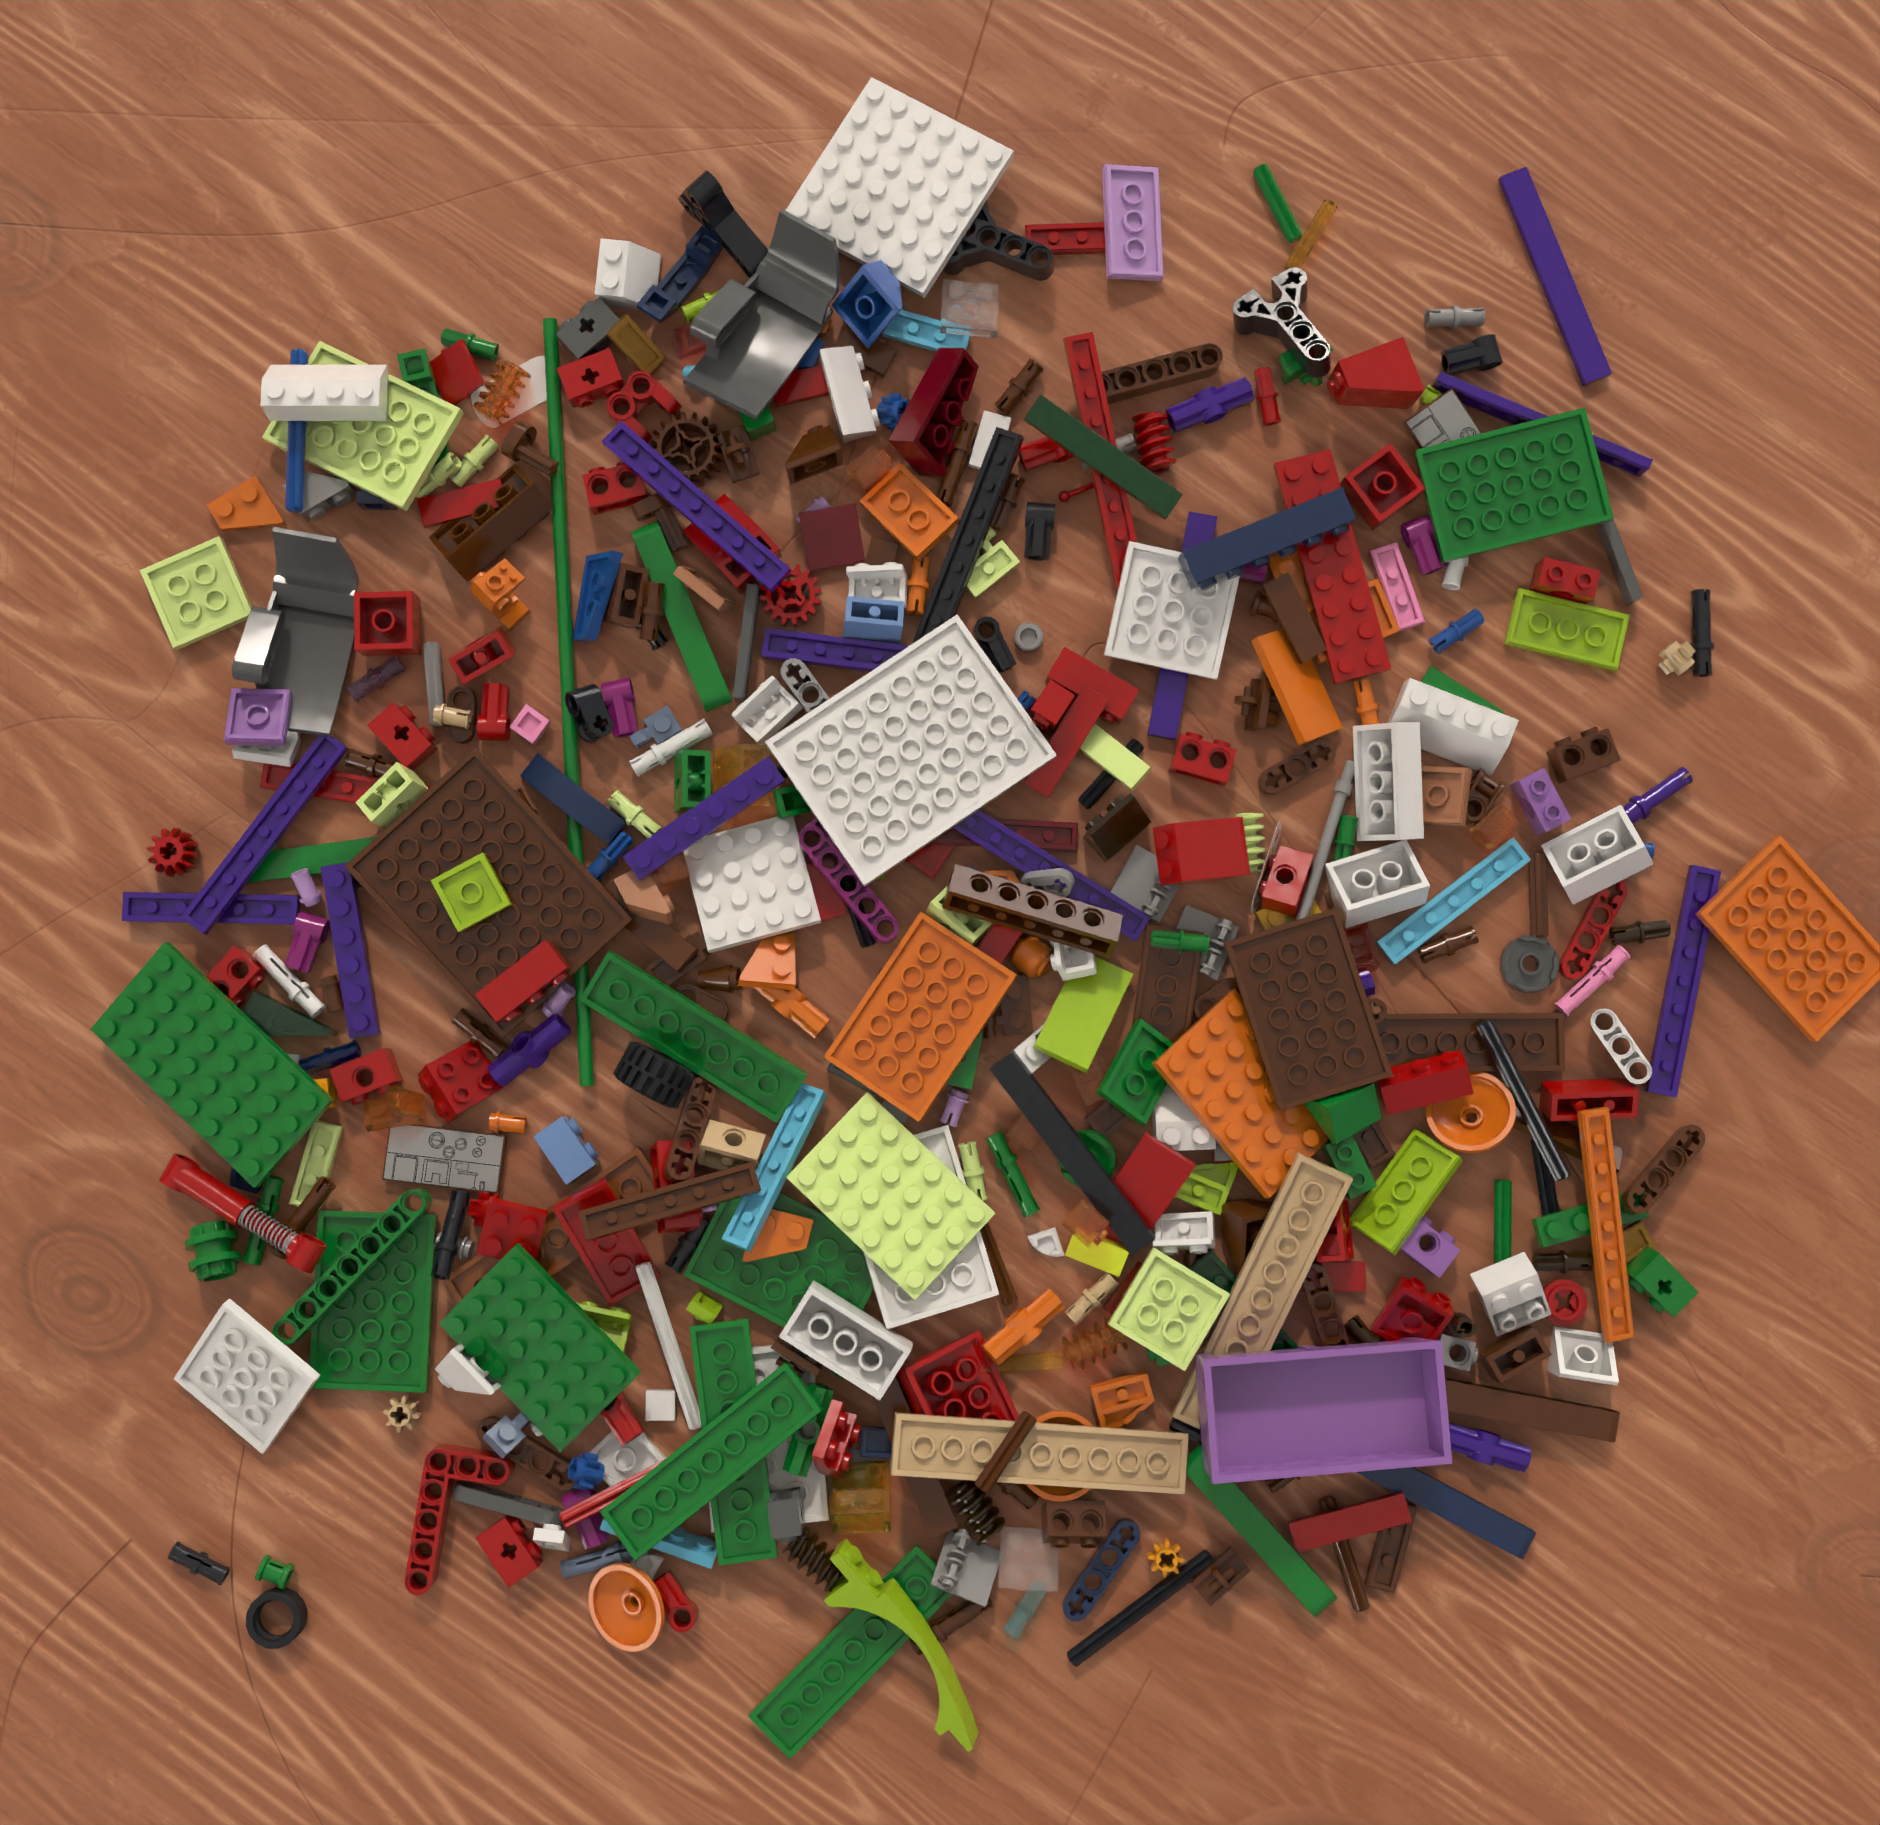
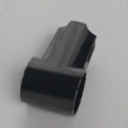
M1494 334L1481 336L1471 341L1470 344L1445 349L1441 353L1443 371L1448 375L1474 369L1486 371L1503 363L1496 335Z
M1027 501L1024 558L1035 561L1048 560L1056 504Z
M985 616L977 620L972 630V636L1000 674L1015 666L1017 663L1000 632L999 623L996 619ZM989 625L993 629V636L990 638L982 637L979 634L978 627Z

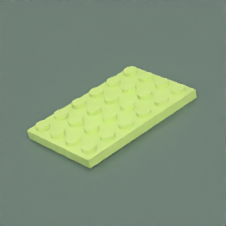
M321 341L318 342L308 359V365H369ZM388 374L386 421H306L305 461L407 511L464 412L459 407ZM271 421L262 438L267 443L287 452L288 421Z
M868 1092L786 1177L913 1300L920 1296L995 1214L985 1202Z

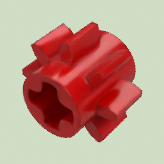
M479 1192L478 1199H470L471 1204L467 1214L474 1219V1226H483L490 1197L499 1199V1194Z

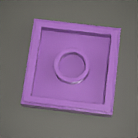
M231 688L224 735L226 745L286 746L292 701L291 691L287 689Z

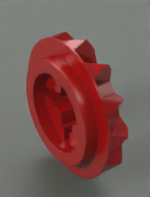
M1554 1279L1553 1282L1545 1286L1544 1294L1552 1314L1547 1316L1549 1321L1560 1326H1570L1583 1318L1587 1310L1588 1300L1584 1289L1578 1283L1569 1279ZM1555 1294L1562 1297L1568 1295L1567 1303L1572 1310L1564 1307L1557 1309L1559 1302Z

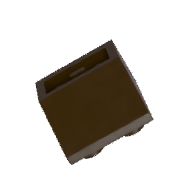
M1131 793L1125 798L1120 794L1106 808L1108 813L1104 817L1099 813L1084 827L1087 832L1083 838L1105 863L1151 823Z

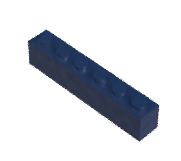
M1343 487L1184 550L1178 557V560L1191 590L1200 587L1202 591L1217 584L1216 580L1227 576V579L1230 580L1244 573L1243 569L1253 566L1254 569L1261 568L1271 562L1270 558L1280 555L1281 559L1296 553V548L1306 544L1307 548L1313 547L1323 542L1322 537L1333 534V537L1340 536L1350 530L1349 526L1356 520V517Z

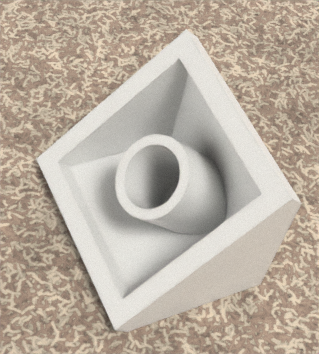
M1553 1326L1549 1349L1552 1355L1548 1357V1372L1558 1377L1618 1385L1619 1379L1613 1342H1604L1602 1333Z

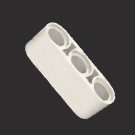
M1609 1009L1596 1010L1591 1017V1026L1625 1077L1634 1084L1647 1082L1652 1075V1067L1618 1016ZM1602 1013H1607L1613 1018V1025L1608 1030H1601L1597 1027L1596 1019ZM1617 1038H1625L1630 1043V1050L1624 1055L1617 1054L1613 1049V1043ZM1640 1062L1646 1066L1647 1075L1644 1078L1635 1079L1631 1076L1630 1067L1633 1063Z

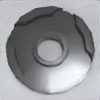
M1536 935L1520 936L1510 941L1503 949L1500 957V972L1504 980L1513 989L1524 993L1539 992L1548 987L1556 979L1559 971V957L1556 950L1554 951L1546 939L1536 937ZM1526 956H1531L1536 960V968L1532 972H1528L1523 968L1522 963Z

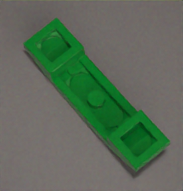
M426 349L397 354L402 380L439 398ZM449 442L445 445L435 464L450 452Z

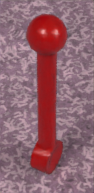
M1091 482L1069 492L1062 491L1059 494V499L1062 502H1067L1070 497L1094 488V484Z

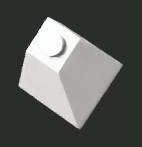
M462 1344L454 1347L435 1368L439 1373L437 1377L440 1382L447 1388L452 1387L456 1391L492 1395L501 1387L498 1382L494 1383L488 1376V1371L485 1372L476 1364L475 1357L471 1358L463 1350L465 1347Z

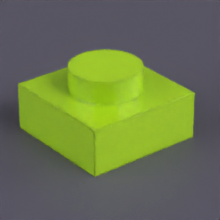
M699 1290L686 1310L691 1312L697 1320L709 1324L715 1320L724 1305L702 1290Z

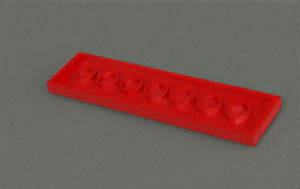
M1331 449L1276 462L1273 466L1285 510L1341 488ZM1352 525L1349 526L1350 530L1340 536L1333 537V534L1322 537L1324 541L1313 547L1307 548L1305 544L1296 548L1318 630L1327 649L1324 652L1334 685L1391 669Z

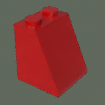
M1403 337L1338 361L1327 382L1331 397H1336L1338 405L1408 409L1415 404L1425 390Z
M1243 817L1179 822L1153 828L1160 886L1202 884L1251 875Z

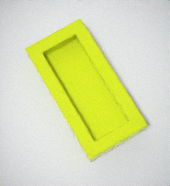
M1078 1226L1075 1227L1065 1252V1256L1117 1277L1120 1276L1129 1251L1123 1244Z

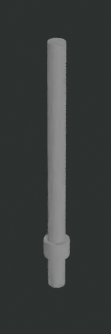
M1346 760L1341 778L1336 781L1333 790L1335 797L1295 920L1309 916L1346 797H1350L1353 788L1351 782L1354 775V761Z

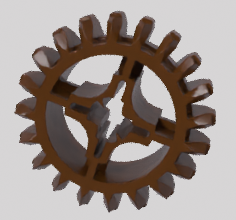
M682 411L680 420H676V417L671 414V423L668 425L665 421H661L660 425L663 431L654 429L653 434L657 439L649 440V445L670 464L674 463L677 465L683 463L688 465L691 469L690 471H678L692 483L698 481L699 486L704 487L703 478L707 477L708 480L713 481L714 476L711 471L720 473L722 469L717 463L725 462L724 455L721 454V446L723 444L719 443L718 440L720 433H716L717 425L715 423L708 425L709 420L706 416L698 422V415L695 412L692 413L690 419H687L686 413ZM684 432H697L703 435L704 438H689ZM676 435V445L669 449V453L665 454L668 442ZM682 441L685 442L687 447H690L693 461H690L688 455H685ZM710 447L706 461L699 467L697 463L699 456L705 453V449Z

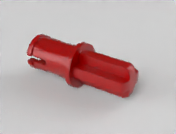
M1261 367L1254 371L1258 392L1256 401L1260 403L1263 426H1271L1281 422L1276 399L1279 394L1275 392L1270 367Z

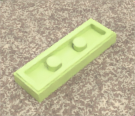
M1094 724L1079 748L1080 751L1132 792L1152 771L1150 766L1096 724Z
M317 1120L311 1127L289 1201L290 1205L299 1207L320 1176L329 1179L344 1129L343 1126Z

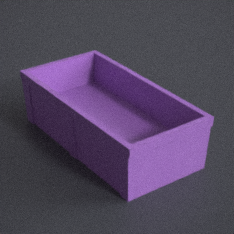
M1409 1337L1400 1338L1399 1341L1323 1347L1308 1345L1298 1346V1349L1213 1355L1210 1353L1195 1354L1203 1468L1211 1478L1212 1484L1452 1464L1441 1340Z

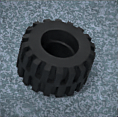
M639 1042L629 1043L613 1072L615 1077L626 1086L670 1108H678L695 1078L691 1070Z

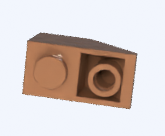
M633 870L613 879L629 914L668 925L674 922L671 912L675 908L668 895H661L658 888L662 887V884L655 871L641 881Z

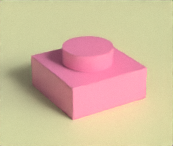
M526 704L510 725V728L535 745L551 724V721Z

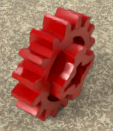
M797 564L794 570H791V573L786 578H794V580L783 581L774 590L779 595L776 605L772 602V593L763 585L760 586L761 591L766 593V595L760 596L761 603H768L763 610L765 614L773 612L771 615L773 622L781 618L782 626L785 627L788 621H792L793 626L797 627L798 620L802 619L807 624L808 614L817 615L813 607L821 606L822 602L816 596L821 595L822 590L821 588H814L819 582L817 577L809 579L811 575L809 569L802 573L800 565ZM806 585L810 590L809 601L803 596ZM795 591L797 599L789 598L787 600L785 592L793 593ZM789 610H800L796 613H787Z

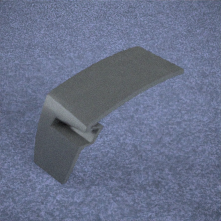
M781 209L768 253L760 262L755 274L745 285L730 279L694 318L690 327V334L707 344L706 351L702 359L684 378L683 383L756 420L800 364L833 314V309L829 307V304L838 294L840 281L836 238Z
M273 527L272 534L276 554V573L273 580V591L267 608L257 606L251 608L233 661L232 677L236 680L253 682L256 685V689L290 690L292 701L288 731L330 737L354 645V592H357L359 576L354 563L337 538Z

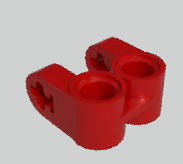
M637 371L631 374L622 389L612 394L607 401V410L613 422L618 425L622 421L646 443L653 437L636 420L638 414L653 402L669 416L671 414L675 415L682 406L673 395L645 371ZM641 383L648 384L649 390L645 394H638L635 392L637 385ZM620 404L630 406L629 411L624 415L615 413L617 406Z

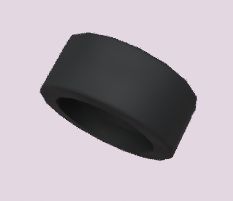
M274 1587L265 1591L250 1604L246 1613V1628L249 1636L256 1644L266 1649H279L290 1644L303 1631L307 1622V1607L303 1598L296 1591L287 1587L284 1590ZM273 1600L285 1603L291 1609L294 1617L291 1629L282 1635L269 1633L262 1626L260 1620V1612L263 1606Z

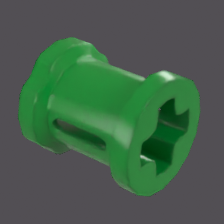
M265 1555L260 1562L255 1580H266L278 1585L279 1589L284 1590L292 1577L295 1565L292 1563L286 1565L272 1560L270 1555Z

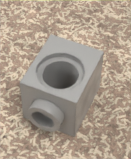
M1444 1332L1440 1334L1437 1340L1442 1341L1444 1365L1469 1372L1471 1365H1475L1478 1356V1349L1475 1348L1476 1342ZM1459 1344L1461 1347L1460 1355L1455 1359H1451L1449 1356L1450 1348L1453 1345Z

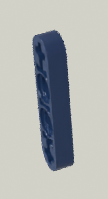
M1122 1518L1114 1524L1107 1537L1071 1586L1062 1601L1063 1611L1068 1619L1081 1621L1089 1614L1140 1539V1530L1134 1520ZM1129 1526H1131V1532L1133 1534V1537L1130 1538L1126 1536L1124 1538L1121 1545L1125 1548V1550L1122 1551L1118 1547V1545L1112 1543L1111 1540L1115 1539V1541L1118 1543L1122 1537L1120 1528L1123 1527L1124 1529H1127ZM1112 1549L1117 1552L1118 1559L1114 1564L1107 1565L1102 1562L1101 1556L1105 1550ZM1090 1574H1096L1101 1578V1584L1096 1589H1089L1084 1584L1085 1578ZM1081 1588L1091 1599L1088 1600L1084 1596L1081 1601L1083 1609L1081 1611L1075 1610L1072 1613L1070 1612L1071 1606L1069 1602L1073 1601L1076 1603L1079 1600L1081 1593L1077 1590Z

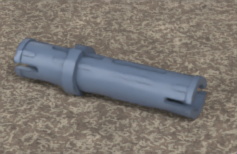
M621 1541L614 1543L613 1547L565 1561L562 1560L560 1561V1569L563 1578L567 1580L574 1576L602 1569L613 1563H626V1561L633 1560V1557ZM650 1549L647 1553H645L643 1556H646V1555L649 1556V1555H651V1549Z

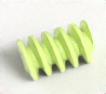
M1234 814L1233 816L1243 817L1250 873L1262 872V870L1258 869V866L1264 864L1265 860L1258 858L1257 855L1265 852V848L1257 846V843L1265 840V837L1257 835L1256 831L1264 829V825L1256 823V820L1264 817V814Z

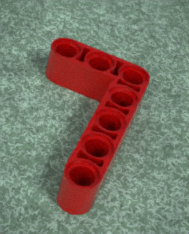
M450 1444L438 1445L426 1455L404 1579L405 1587L409 1593L422 1595L437 1580L454 1479L500 1485L513 1474L515 1470V1463L506 1457L502 1459L495 1451ZM436 1453H441L446 1457V1466H440L436 1463ZM465 1458H471L475 1461V1471L465 1468ZM494 1462L504 1465L505 1475H497L494 1472ZM431 1483H437L441 1486V1496H436L431 1492ZM433 1513L437 1518V1525L428 1524L425 1514ZM421 1542L428 1543L431 1546V1555H426L421 1551ZM415 1573H423L427 1578V1584L418 1583Z

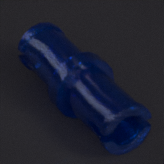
M353 1040L333 1049L331 1047L324 1048L322 1053L300 1059L299 1063L300 1067L308 1075L328 1068L337 1067L339 1064L355 1058H360L362 1053L357 1040Z

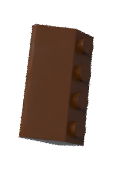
M513 464L497 478L501 479L502 486L495 491L493 499L501 507L500 509L495 510L489 502H484L473 510L471 516L450 520L428 537L467 582L482 572L484 567L491 561L501 557L506 548L516 540L523 538L527 530L537 522L544 520L548 516L549 511L554 508L535 483L516 464Z

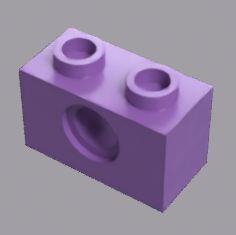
M1545 768L1510 784L1536 836L1571 820Z
M1424 1215L1400 1250L1430 1274L1440 1278L1460 1252V1249L1454 1245L1456 1240L1447 1232L1441 1230L1438 1233L1430 1227L1433 1222ZM1428 1234L1431 1238V1245L1428 1249L1421 1250L1419 1240L1422 1236Z

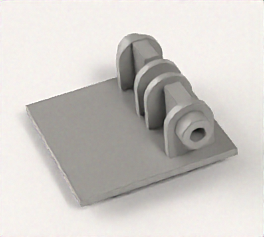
M1136 845L1115 882L1111 893L1160 923L1180 885L1160 886L1156 855Z
M1185 905L1176 928L1204 932V935L1210 936L1208 953L1201 952L1199 973L1218 980L1228 956L1224 943L1235 939L1239 927L1227 919H1219L1194 907Z
M961 1528L957 1533L948 1531L930 1585L986 1607L1003 1551L986 1544L977 1546V1541L971 1539L970 1532L966 1529Z

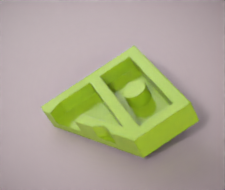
M1235 1162L1195 1165V1168L1174 1198L1204 1211H1212L1214 1215L1220 1216L1222 1204L1226 1202L1239 1167Z

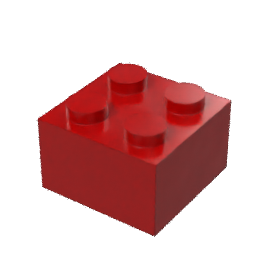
M1391 443L1346 475L1340 483L1347 498L1372 530L1379 527L1418 498L1426 489Z
M413 591L354 592V650L362 656L421 655L420 598Z

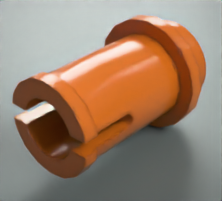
M501 1111L491 1113L489 1120L490 1131H494L495 1134H499V1131L525 1134L527 1127L526 1115L501 1114Z

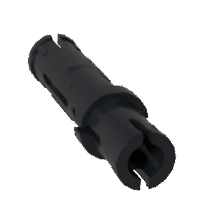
M1704 589L1691 591L1693 644L1690 645L1696 651L1693 653V660L1695 661L1693 664L1694 677H1698V675L1699 677L1712 676L1711 650H1714V643L1711 642V591L1709 589H1706L1705 592Z
M452 1190L442 1235L440 1241L435 1246L437 1253L431 1272V1277L440 1280L450 1279L455 1255L459 1253L458 1240L471 1196L468 1192L462 1190Z

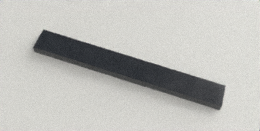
M996 427L913 643L956 615L1023 444L1024 437L1022 435Z
M1013 1050L993 1064L989 1070L1130 1254H1134L1154 1241L1156 1238L1154 1232L1017 1053Z

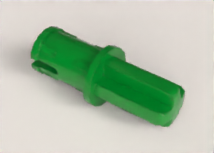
M449 328L443 330L441 334V343L443 345L451 347L462 339L465 341L471 354L490 359L491 361L496 360L499 352L498 343L477 338L474 333L468 335Z
M1340 816L1337 840H1333V843L1336 844L1333 861L1352 855V849L1356 847L1354 838L1357 821L1359 820L1358 817Z
M1152 930L1150 944L1153 947L1177 949L1178 953L1186 950L1207 954L1209 950V935L1184 933V930H1180V932Z

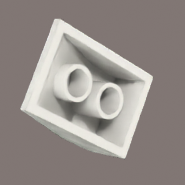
M1167 1084L1152 1112L1153 1137L1175 1151L1216 1149V1140L1170 1085Z

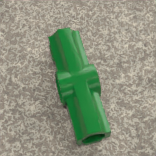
M810 1382L808 1389L824 1410L809 1421L816 1427L815 1435L805 1436L801 1429H799L792 1436L782 1470L796 1476L807 1477L813 1459L812 1453L834 1394V1389Z

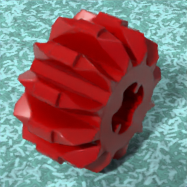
M173 828L171 832L167 829H162L161 838L158 836L151 837L152 841L156 844L154 847L148 846L146 849L154 853L148 859L149 863L156 864L154 870L159 873L165 871L166 876L173 877L175 873L180 876L185 875V867L189 869L195 868L191 859H196L200 856L198 853L192 852L198 846L197 842L190 841L192 835L188 832L182 833L179 828ZM177 849L176 855L170 856V850Z

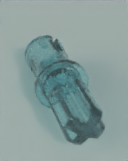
M1037 1580L1032 1581L1021 1601L1015 1603L1016 1609L1003 1627V1630L1011 1637L1018 1640L1031 1617L1035 1618L1036 1614L1034 1612L1048 1591V1588L1043 1583Z

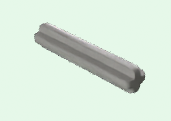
M427 642L423 645L429 724L432 727H442L438 725V722H433L435 706L445 703L441 650L437 642Z

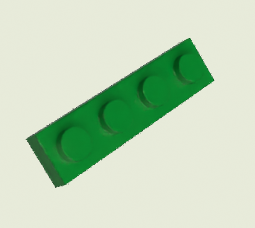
M1624 1192L1619 1193L1622 1225L1649 1217L1648 1211L1636 1215L1626 1212L1621 1204V1197ZM1643 1193L1632 1196L1635 1199L1634 1207L1641 1206L1638 1201L1643 1196ZM1587 1203L1531 1218L1538 1246L1542 1248L1591 1234Z

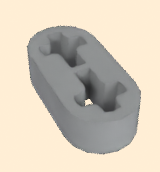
M1055 868L1027 872L1020 884L1028 885L1029 882H1032L1033 886H1038L1037 889L1067 897L1074 886L1075 878L1069 870ZM1056 879H1060L1061 883H1066L1065 886L1061 887L1060 883H1055Z

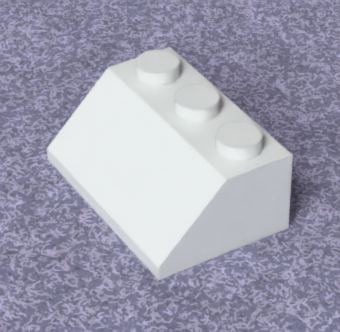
M853 346L820 349V361L843 443L875 435V427L880 426L876 408L871 410L868 398H872V393L868 380L863 382L860 373L861 370L865 369L861 353L855 354Z
M1622 805L1541 845L1573 905L1654 864Z
M1407 840L1325 864L1333 905L1338 910L1344 928L1426 904L1430 884Z

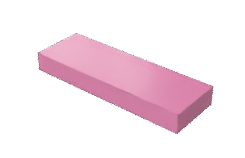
M1397 542L1369 551L1368 555L1374 572L1400 629L1399 632L1424 624L1425 620Z

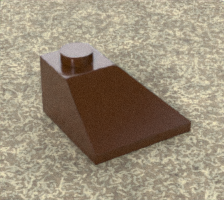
M823 425L815 426L807 431L808 434L802 436L785 463L790 485L843 465L841 447L830 425L823 427Z
M1246 1198L1222 1204L1221 1232L1235 1268L1239 1272L1273 1202Z

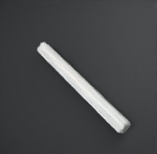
M643 1262L636 1266V1271L688 1428L695 1430L701 1427L699 1406L652 1264L650 1262Z

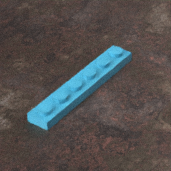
M1514 837L1508 839L1375 942L1392 965L1397 964L1531 859Z
M804 1083L801 1084L786 1108L755 1170L761 1192L742 1197L722 1237V1240L726 1243L751 1252L787 1179L786 1177L789 1175L828 1096L824 1090Z

